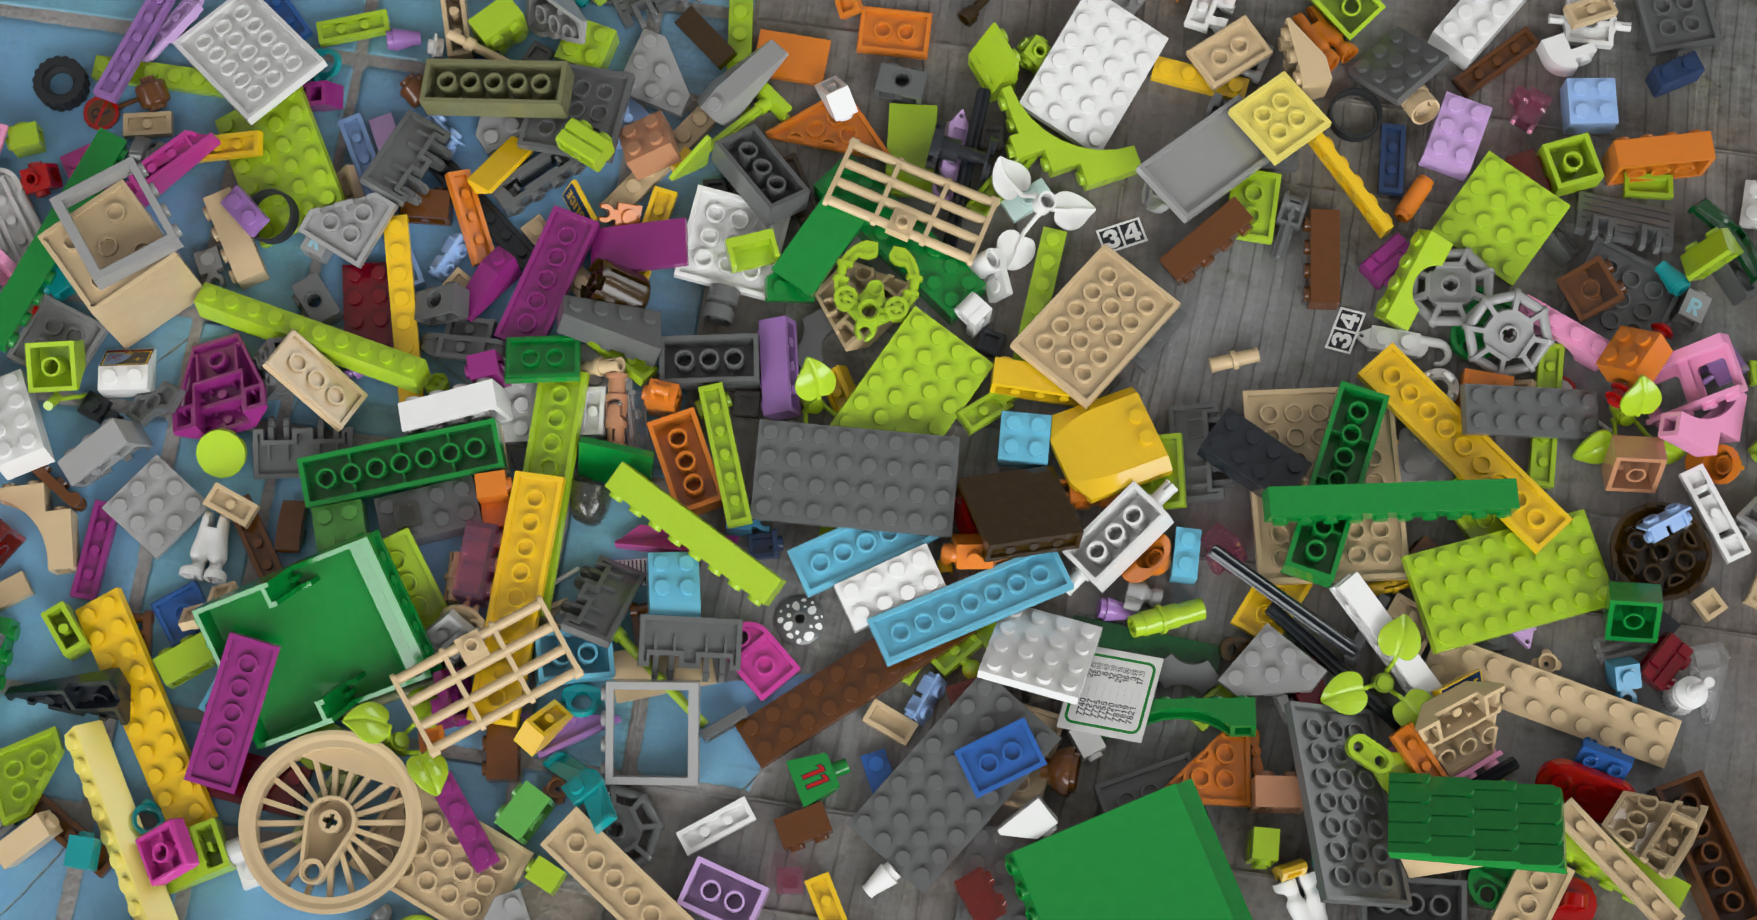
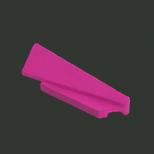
M184 130L141 161L149 176L145 177L148 184L153 182L161 195L221 144L220 140L213 133L207 135ZM132 174L128 176L130 180L126 181V184L146 208L150 203Z
M640 524L621 539L615 540V547L619 549L650 553L689 551L684 545L678 547L667 539L669 534L664 530L658 532L649 525ZM726 536L738 545L739 536Z

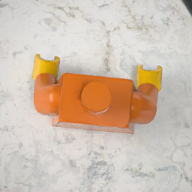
M952 534V543L943 545L941 549L940 559L937 560V567L940 574L944 572L953 574L952 562H954L957 569H992L998 561L1001 564L1011 559L984 562L981 555L984 543L980 534Z

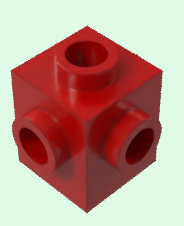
M32 162L28 164L27 169L19 171L21 175L20 183L25 193L36 195L37 198L49 196L52 190L64 187L56 163Z

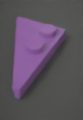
M521 713L523 723L533 714ZM590 715L583 718L573 716L553 740L537 753L539 759L546 758L556 751H561L604 731L605 726H601V715ZM615 715V725L622 722L619 715Z

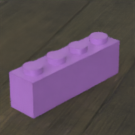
M785 315L760 320L757 333L760 342V387L762 389L761 410L763 416L775 421L801 416L800 397L795 391V381L799 374L796 321Z

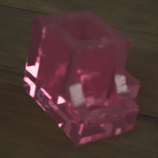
M1518 85L1508 101L1513 105L1515 111L1510 123L1531 135L1553 98L1533 86L1530 90H1527Z
M1219 523L1201 538V542L1207 552L1205 559L1211 572L1217 576L1224 571L1230 575L1232 572L1209 557L1208 554L1214 545H1220L1243 563L1248 559L1239 538Z

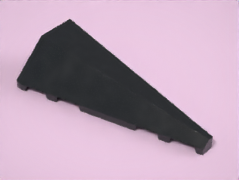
M119 667L12 686L4 693L10 701L19 698L27 700L28 705L34 706L37 703L47 704L48 709L79 716H84L88 713L97 715L99 720L107 721L109 718L120 720V725H127L130 722L131 686Z

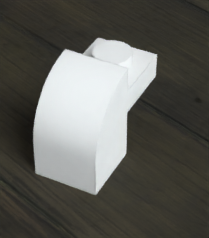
M1564 33L1541 40L1536 51L1543 66L1550 73L1560 77H1570L1574 75L1578 67L1592 61V57L1597 49L1594 42L1571 49Z

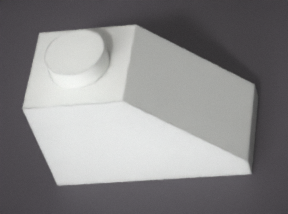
M836 75L814 85L827 111L835 121H846L852 118V114L858 112L848 85Z

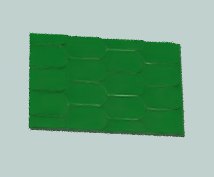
M1389 773L1388 854L1390 858L1401 859L1409 878L1478 867L1567 874L1564 799L1560 787L1544 784H1517V781L1440 777L1423 773Z

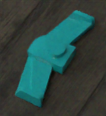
M556 751L543 761L542 764L548 771H551L567 782L560 788L575 807L579 808L582 804H585L593 829L597 834L618 819L605 786V780L597 770L590 769L563 751Z

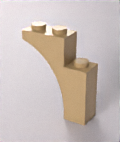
M40 480L28 481L27 485L19 486L14 483L3 484L2 488H0V503L25 512L36 524L45 543L48 570L55 575L76 573L80 559L78 514L68 506H57L52 511L51 489Z

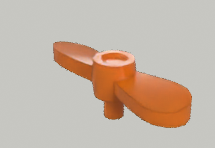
M1257 729L1256 737H1251V769L1254 775H1259V771H1263V764L1260 758L1261 749L1259 747L1260 734Z

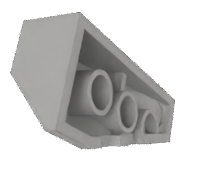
M527 0L525 20L531 32L539 37L547 36L551 37V39H564V41L572 43H585L587 20L574 0Z
M771 39L713 80L696 100L698 105L714 121L727 128L738 119L789 54Z

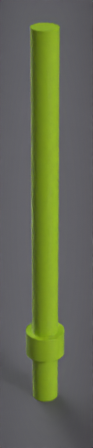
M620 626L613 641L616 644L620 643L638 662V647L627 637L628 633ZM649 660V666L642 667L651 676V661ZM659 670L657 679H667ZM665 690L688 714L687 698L679 690ZM700 713V728L703 729L709 721Z

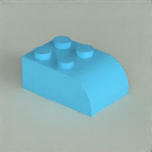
M651 552L647 554L648 615L701 617L699 562L688 555V552Z
M560 630L577 663L584 670L585 675L577 680L574 678L563 685L599 682L616 676L612 642L607 649ZM554 632L534 641L533 659L560 645ZM566 654L534 671L536 687L573 668Z

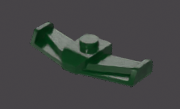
M1707 198L1691 206L1687 212L1695 214L1711 229L1718 227L1719 229L1728 228L1744 251L1737 259L1749 276V283L1751 285L1756 283L1757 249L1746 231Z

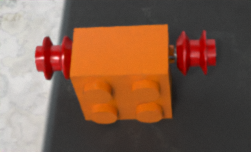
M1663 322L1652 323L1650 326L1652 331L1621 325L1595 364L1605 379L1612 383L1611 388L1613 392L1607 391L1605 393L1607 402L1612 407L1620 408L1619 405L1623 395L1636 383L1641 374L1654 381L1673 353L1666 339L1670 340L1674 335L1672 329Z

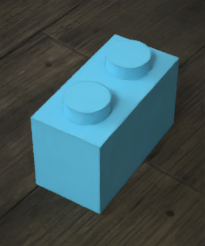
M1176 527L1173 533L1169 582L1194 585L1196 582L1201 529Z

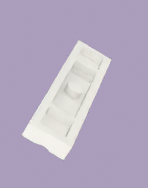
M1703 463L1679 474L1680 481L1726 565L1750 554V548Z

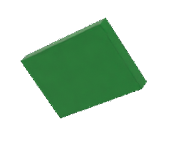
M565 335L506 337L505 384L580 381L581 341Z
M581 436L579 441L578 477L607 483L621 462H624L653 481L655 452Z

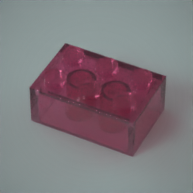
M467 520L452 595L460 604L469 600L470 606H475L476 604L482 608H488L503 535L497 524Z

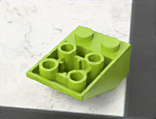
M996 22L992 23L968 54V66L980 86L991 91L990 103L997 100L1002 88L1011 85L1013 91L1016 90L1019 61H1021L1015 48L1011 49L1008 44L1009 39L1003 28L999 29Z
M213 817L188 827L189 836L197 853L199 865L165 884L169 896L237 870L236 865L231 862L226 850L225 841H228L221 820Z

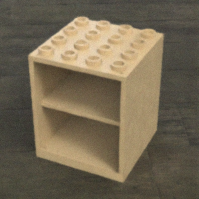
M123 179L70 213L101 269L166 236ZM58 221L37 236L90 312L125 349H128L192 305L202 288V284L179 252L175 251L113 285L100 290L93 281L61 221Z

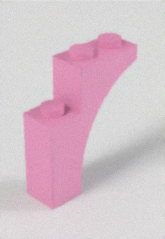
M1741 393L1742 397L1734 401L1727 402L1725 399L1718 402L1716 408L1711 409L1701 418L1693 417L1683 411L1662 413L1658 437L1695 457L1717 455L1718 444L1740 442L1747 394Z

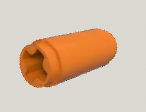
M1420 174L1395 208L1394 216L1399 221L1408 223L1432 190L1434 182L1429 177Z

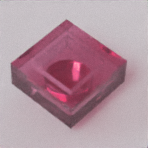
M803 867L777 868V895L803 894Z

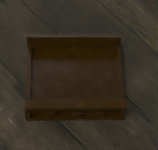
M1053 465L959 478L955 496L956 498H964L984 543L981 554L984 562L1078 549L1080 547L1084 531Z

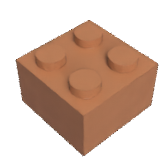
M661 110L622 127L619 139L624 157L638 181L682 161L673 129Z
M1612 435L1601 467L1605 491L1656 493L1668 460L1664 440L1659 437Z
M1259 771V775H1255L1251 779V807L1248 808V813L1300 814L1304 811L1296 772H1285L1282 776H1274L1273 771Z

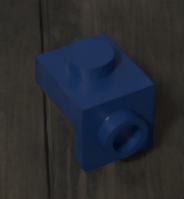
M772 529V532L747 534L749 554L757 560L779 558V551L784 550L783 536H778L777 529Z

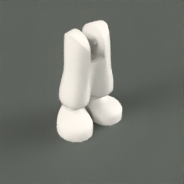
M204 512L197 536L190 550V557L193 562L191 565H183L180 568L179 575L181 577L203 582L205 579L213 584L226 583L227 574L222 571V567L227 561L230 519L220 515L217 528H215L214 512ZM209 561V567L205 570L206 563Z
M1315 870L1296 877L1304 890V897L1299 893L1295 878L1272 886L1275 893L1287 897L1286 907L1293 920H1328L1325 903H1321L1319 891L1316 887Z

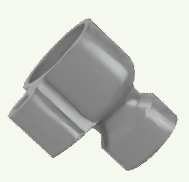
M1144 581L1138 583L1128 582L1123 609L1139 612L1144 603H1148L1150 607L1161 604L1164 589L1157 587L1151 589Z

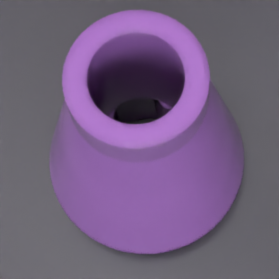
M391 28L390 31H386L387 49L396 52L421 45L420 31Z
M1106 596L1098 600L1096 617L1102 618V621L1127 620L1128 616L1134 615L1135 612L1123 609V602Z

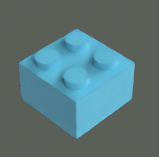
M1002 411L997 466L1022 469L1047 466L1052 415Z

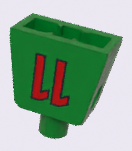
M827 753L786 761L803 808L818 803L838 791L840 785L837 777L850 773L845 758L831 763Z

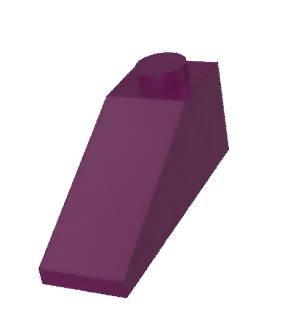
M326 80L307 82L302 85L312 112L343 110V85Z
M497 246L481 261L465 287L470 290L468 318H466L470 323L522 275L516 258L500 246Z

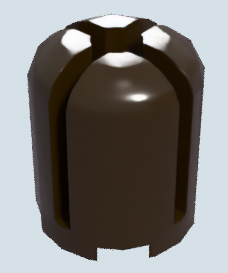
M597 258L587 270L592 272L587 285H581V298L644 309L647 307L651 286L650 281L644 275L607 259Z

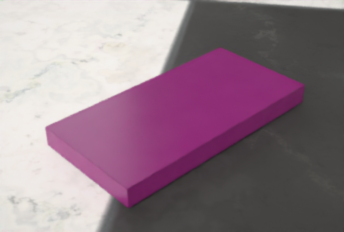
M677 218L599 228L591 244V264L597 258L607 259L635 272L689 266L687 219Z

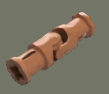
M609 372L606 373L608 393L605 395L607 442L627 446L624 443L625 428H627L625 417L627 415L628 395L625 393L628 373ZM617 401H621V402H622V405H617V404H612V403H613V402H617Z

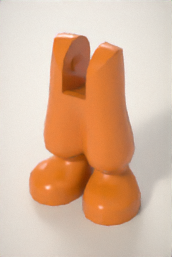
M1311 5L1306 8L1307 16L1312 25L1301 12L1292 17L1293 22L1326 55L1330 71L1337 67L1339 61L1345 64L1358 53L1357 46L1344 41L1343 34L1328 22L1315 6Z

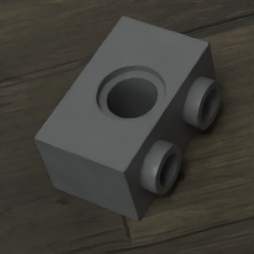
M881 62L874 88V97L901 104L922 105L928 83V73L916 67L911 69L901 67V65L895 62ZM899 80H904L907 82V84L905 86H899L896 84V82Z
M316 271L291 286L295 293L291 296L298 308L304 307L307 312L304 317L329 326H333L344 319L343 313ZM314 300H321L319 306L311 307V303Z
M446 282L445 285L427 287L426 290L416 292L414 320L429 327H435L468 318L470 290L460 286L457 282Z

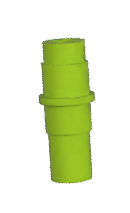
M1201 598L1164 606L1160 604L1154 605L1152 609L1128 616V628L1134 638L1156 633L1166 634L1168 630L1205 620L1206 608Z

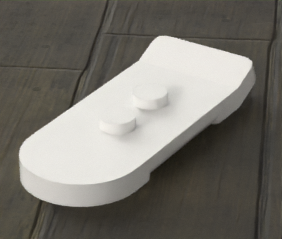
M0 168V249L18 265L42 223L28 194L22 188L20 179L12 171Z

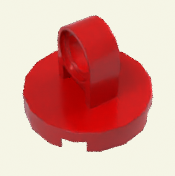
M1572 877L1552 920H1592L1597 909L1596 896L1592 888L1584 880Z

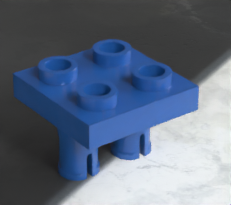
M1585 737L1581 740V746L1572 761L1624 780L1634 764V757L1622 753V750L1619 748L1616 751L1614 746L1608 748L1598 744L1595 739L1591 741L1590 737Z

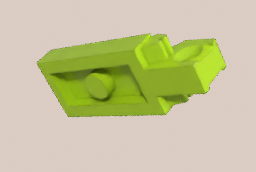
M990 392L957 412V420L970 436L1000 418L1002 411H1010L1014 407L1012 403L1019 398Z

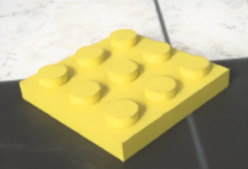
M1285 71L1228 111V115L1274 166L1328 129L1332 123Z

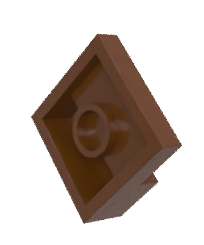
M1600 255L1556 279L1581 323L1626 300L1624 294L1628 292L1621 279L1615 281L1611 274L1615 269L1609 259L1603 260Z

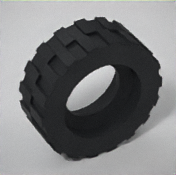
M58 55L46 59L45 62L39 64L32 78L35 94L46 107L54 111L64 112L65 110L71 111L75 107L78 108L83 101L85 102L90 92L89 86L91 84L88 74L80 63L73 58L70 59L68 56L60 57ZM59 73L69 74L73 79L72 88L65 94H56L50 89L51 79Z

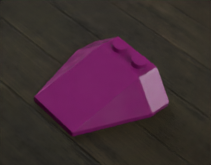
M239 333L192 347L180 389L186 391L175 413H172L173 434L175 436L200 440L202 436L212 429L225 428L238 433L257 426L268 408L267 387Z

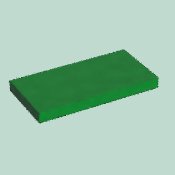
M825 195L771 268L774 273L811 298L837 264V259L842 257L867 222L830 205H822Z

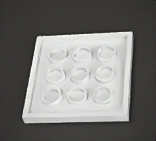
M698 185L687 224L689 266L676 267L674 278L705 286H710L711 283L727 284L737 288L741 293L740 295L765 301L764 278L774 273L771 270L774 264L732 274L724 248L725 239L773 228L781 256L791 216L766 227L740 195Z
M1027 608L997 621L978 669L977 677L1077 705L1103 627L1034 608Z

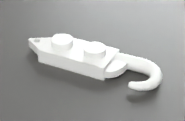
M1372 325L1371 328L1360 331L1356 338L1367 347V351L1381 353L1393 342L1409 359L1415 360L1422 358L1427 352L1428 347L1439 348L1443 350L1445 356L1440 362L1433 363L1435 367L1445 366L1452 358V349L1446 341L1423 336L1420 333Z

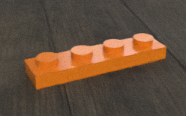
M470 169L447 172L444 175L472 267H476L494 250L478 194H475L467 180L471 175Z

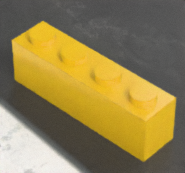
M1008 356L995 357L994 366L991 371L989 393L1072 407L1080 405L1027 361L1014 360Z

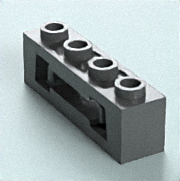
M542 152L516 169L491 194L508 218L512 215L517 216L530 203L543 199L551 189L561 187L566 182V179L572 175L581 174L585 170L586 165L573 157ZM555 161H557L556 164H557L558 166H555L554 168H552V167L554 166L553 163H554ZM525 186V190L521 192V188Z

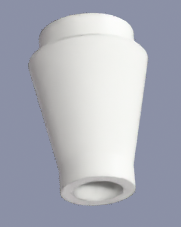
M887 861L885 864L881 863L862 888L873 898L878 893L897 884V880L901 875Z

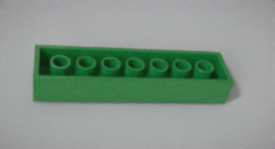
M850 155V157H849L850 160H853V161H855V162H858L856 159H854V158ZM842 159L814 184V195L819 200L828 191ZM844 168L841 178L882 195L886 189L880 182L847 168ZM836 186L833 192L842 200L872 213H875L878 203ZM889 193V198L900 202L891 193ZM883 206L879 216L890 220L894 210ZM917 220L913 230L924 234L926 226ZM868 221L857 234V237L862 241L878 242V257L903 281L907 282L906 276L908 273L906 268L895 266L889 259L893 246L906 248L914 257L920 276L923 277V282L919 284V296L950 326L959 319L954 312V308L971 292L976 293L979 297L985 294L986 283L961 260L925 245L922 247L918 242L911 239L905 242L885 233L886 229L877 225L872 226ZM930 231V233H929L928 236L931 237V238H934V239H936V240H939V239Z
M1341 380L1334 396L1307 485L1364 483L1389 401V395ZM1338 520L1339 522L1335 524H1323V521H1313V524L1298 525L1297 521L1280 573L1330 588L1336 576L1351 523H1348V520Z
M496 418L297 458L305 507L310 510L320 506L358 499L363 500L417 489L467 476L475 477L474 474L508 470L500 424Z

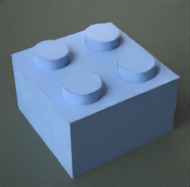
M1567 78L1560 88L1563 134H1583L1587 132L1589 134H1611L1619 123L1615 78Z

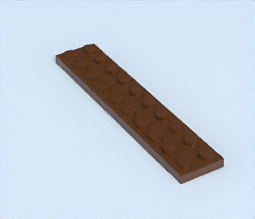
M977 631L967 633L887 667L875 639L872 638L748 716L749 718L735 724V727L759 766L763 769L928 665L933 660L947 653L950 649L977 634Z

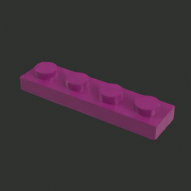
M95 500L70 592V597L92 601L99 596L118 524L102 509L107 503L106 501Z
M449 771L440 795L434 797L477 874H480L501 860L454 775Z

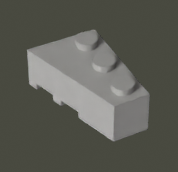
M109 418L101 424L97 431L86 435L82 439L83 442L78 446L67 450L64 453V457L57 461L71 486L86 488L112 472L111 467L124 459L127 463L133 459L131 454L143 447L148 450L154 445L142 425L138 422Z

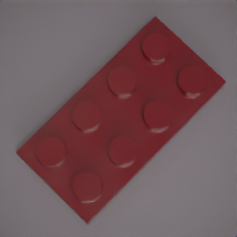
M386 262L364 263L361 269L353 264L342 265L344 331L394 348Z
M248 753L236 793L231 794L206 786L210 797L241 805L250 780L267 757ZM290 766L280 775L279 779L305 798L307 789ZM299 766L310 782L314 770ZM275 783L266 797L267 799L301 810L303 807L300 801ZM266 804L262 808V811L297 820L300 816Z

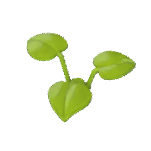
M811 357L805 358L803 367L795 381V391L800 397V403L804 407L801 411L804 423H808L809 413L818 414L822 409H825L834 417L837 414L827 406L821 397L829 395L834 391L836 377L827 365Z
M1641 374L1636 383L1623 395L1619 409L1609 405V410L1613 415V418L1610 419L1612 434L1607 429L1594 432L1578 446L1572 457L1575 460L1589 464L1603 463L1612 435H1617V424L1629 426L1634 423L1645 437H1652L1637 421L1635 416L1639 417L1641 413L1651 414L1660 406L1662 395L1657 385ZM1664 440L1668 459L1666 465L1677 462L1686 454V451Z
M1402 614L1385 624L1378 634L1377 643L1381 652L1387 656H1394L1387 668L1384 669V672L1375 674L1371 679V683L1363 686V678L1359 673L1353 671L1342 672L1326 685L1320 698L1321 703L1339 713L1354 715L1361 712L1367 704L1368 697L1365 690L1372 688L1378 693L1389 692L1401 700L1392 708L1393 717L1400 726L1410 722L1416 726L1422 704L1433 697L1421 689H1412L1403 697L1393 689L1394 679L1389 672L1396 664L1398 657L1405 661L1413 660L1421 648V637L1416 624L1408 615Z
M419 687L414 689L407 696V698L422 691L427 687ZM438 694L412 707L419 721L432 715L430 701L439 698ZM376 702L360 704L343 718L342 723L348 726L361 740L369 744H379L383 741V744L397 756L414 755L406 762L409 776L427 793L436 797L440 795L448 776L447 762L441 754L432 758L429 756L428 750L423 754L419 750H406L410 744L408 734L416 727L414 722L404 732H395L391 735L392 725L387 723L389 711L383 705Z

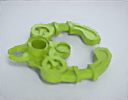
M869 240L859 242L851 247L841 259H837L838 268L836 274L833 275L834 304L838 310L848 312L855 321L854 334L857 340L862 339L860 333L862 327L869 328L870 333L864 337V341L869 342L875 336L879 326L890 321L893 323L903 322L916 299L919 298L918 289L919 284L923 282V277L920 276L914 257L906 248L893 246L889 259L895 266L906 268L908 273L906 280L910 281L909 288L903 289L902 297L893 296L888 300L885 298L884 286L879 280L870 281L859 295L855 288L847 285L850 280L846 276L847 269L853 268V263L858 258L866 260L877 258L878 242ZM868 309L876 312L872 317H866L863 313Z

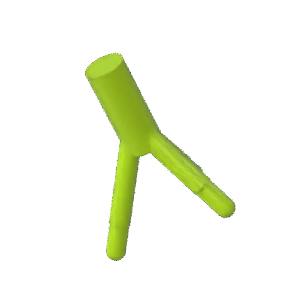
M56 391L44 402L43 406L46 410H52L60 401L85 398L87 393L62 396L59 391Z

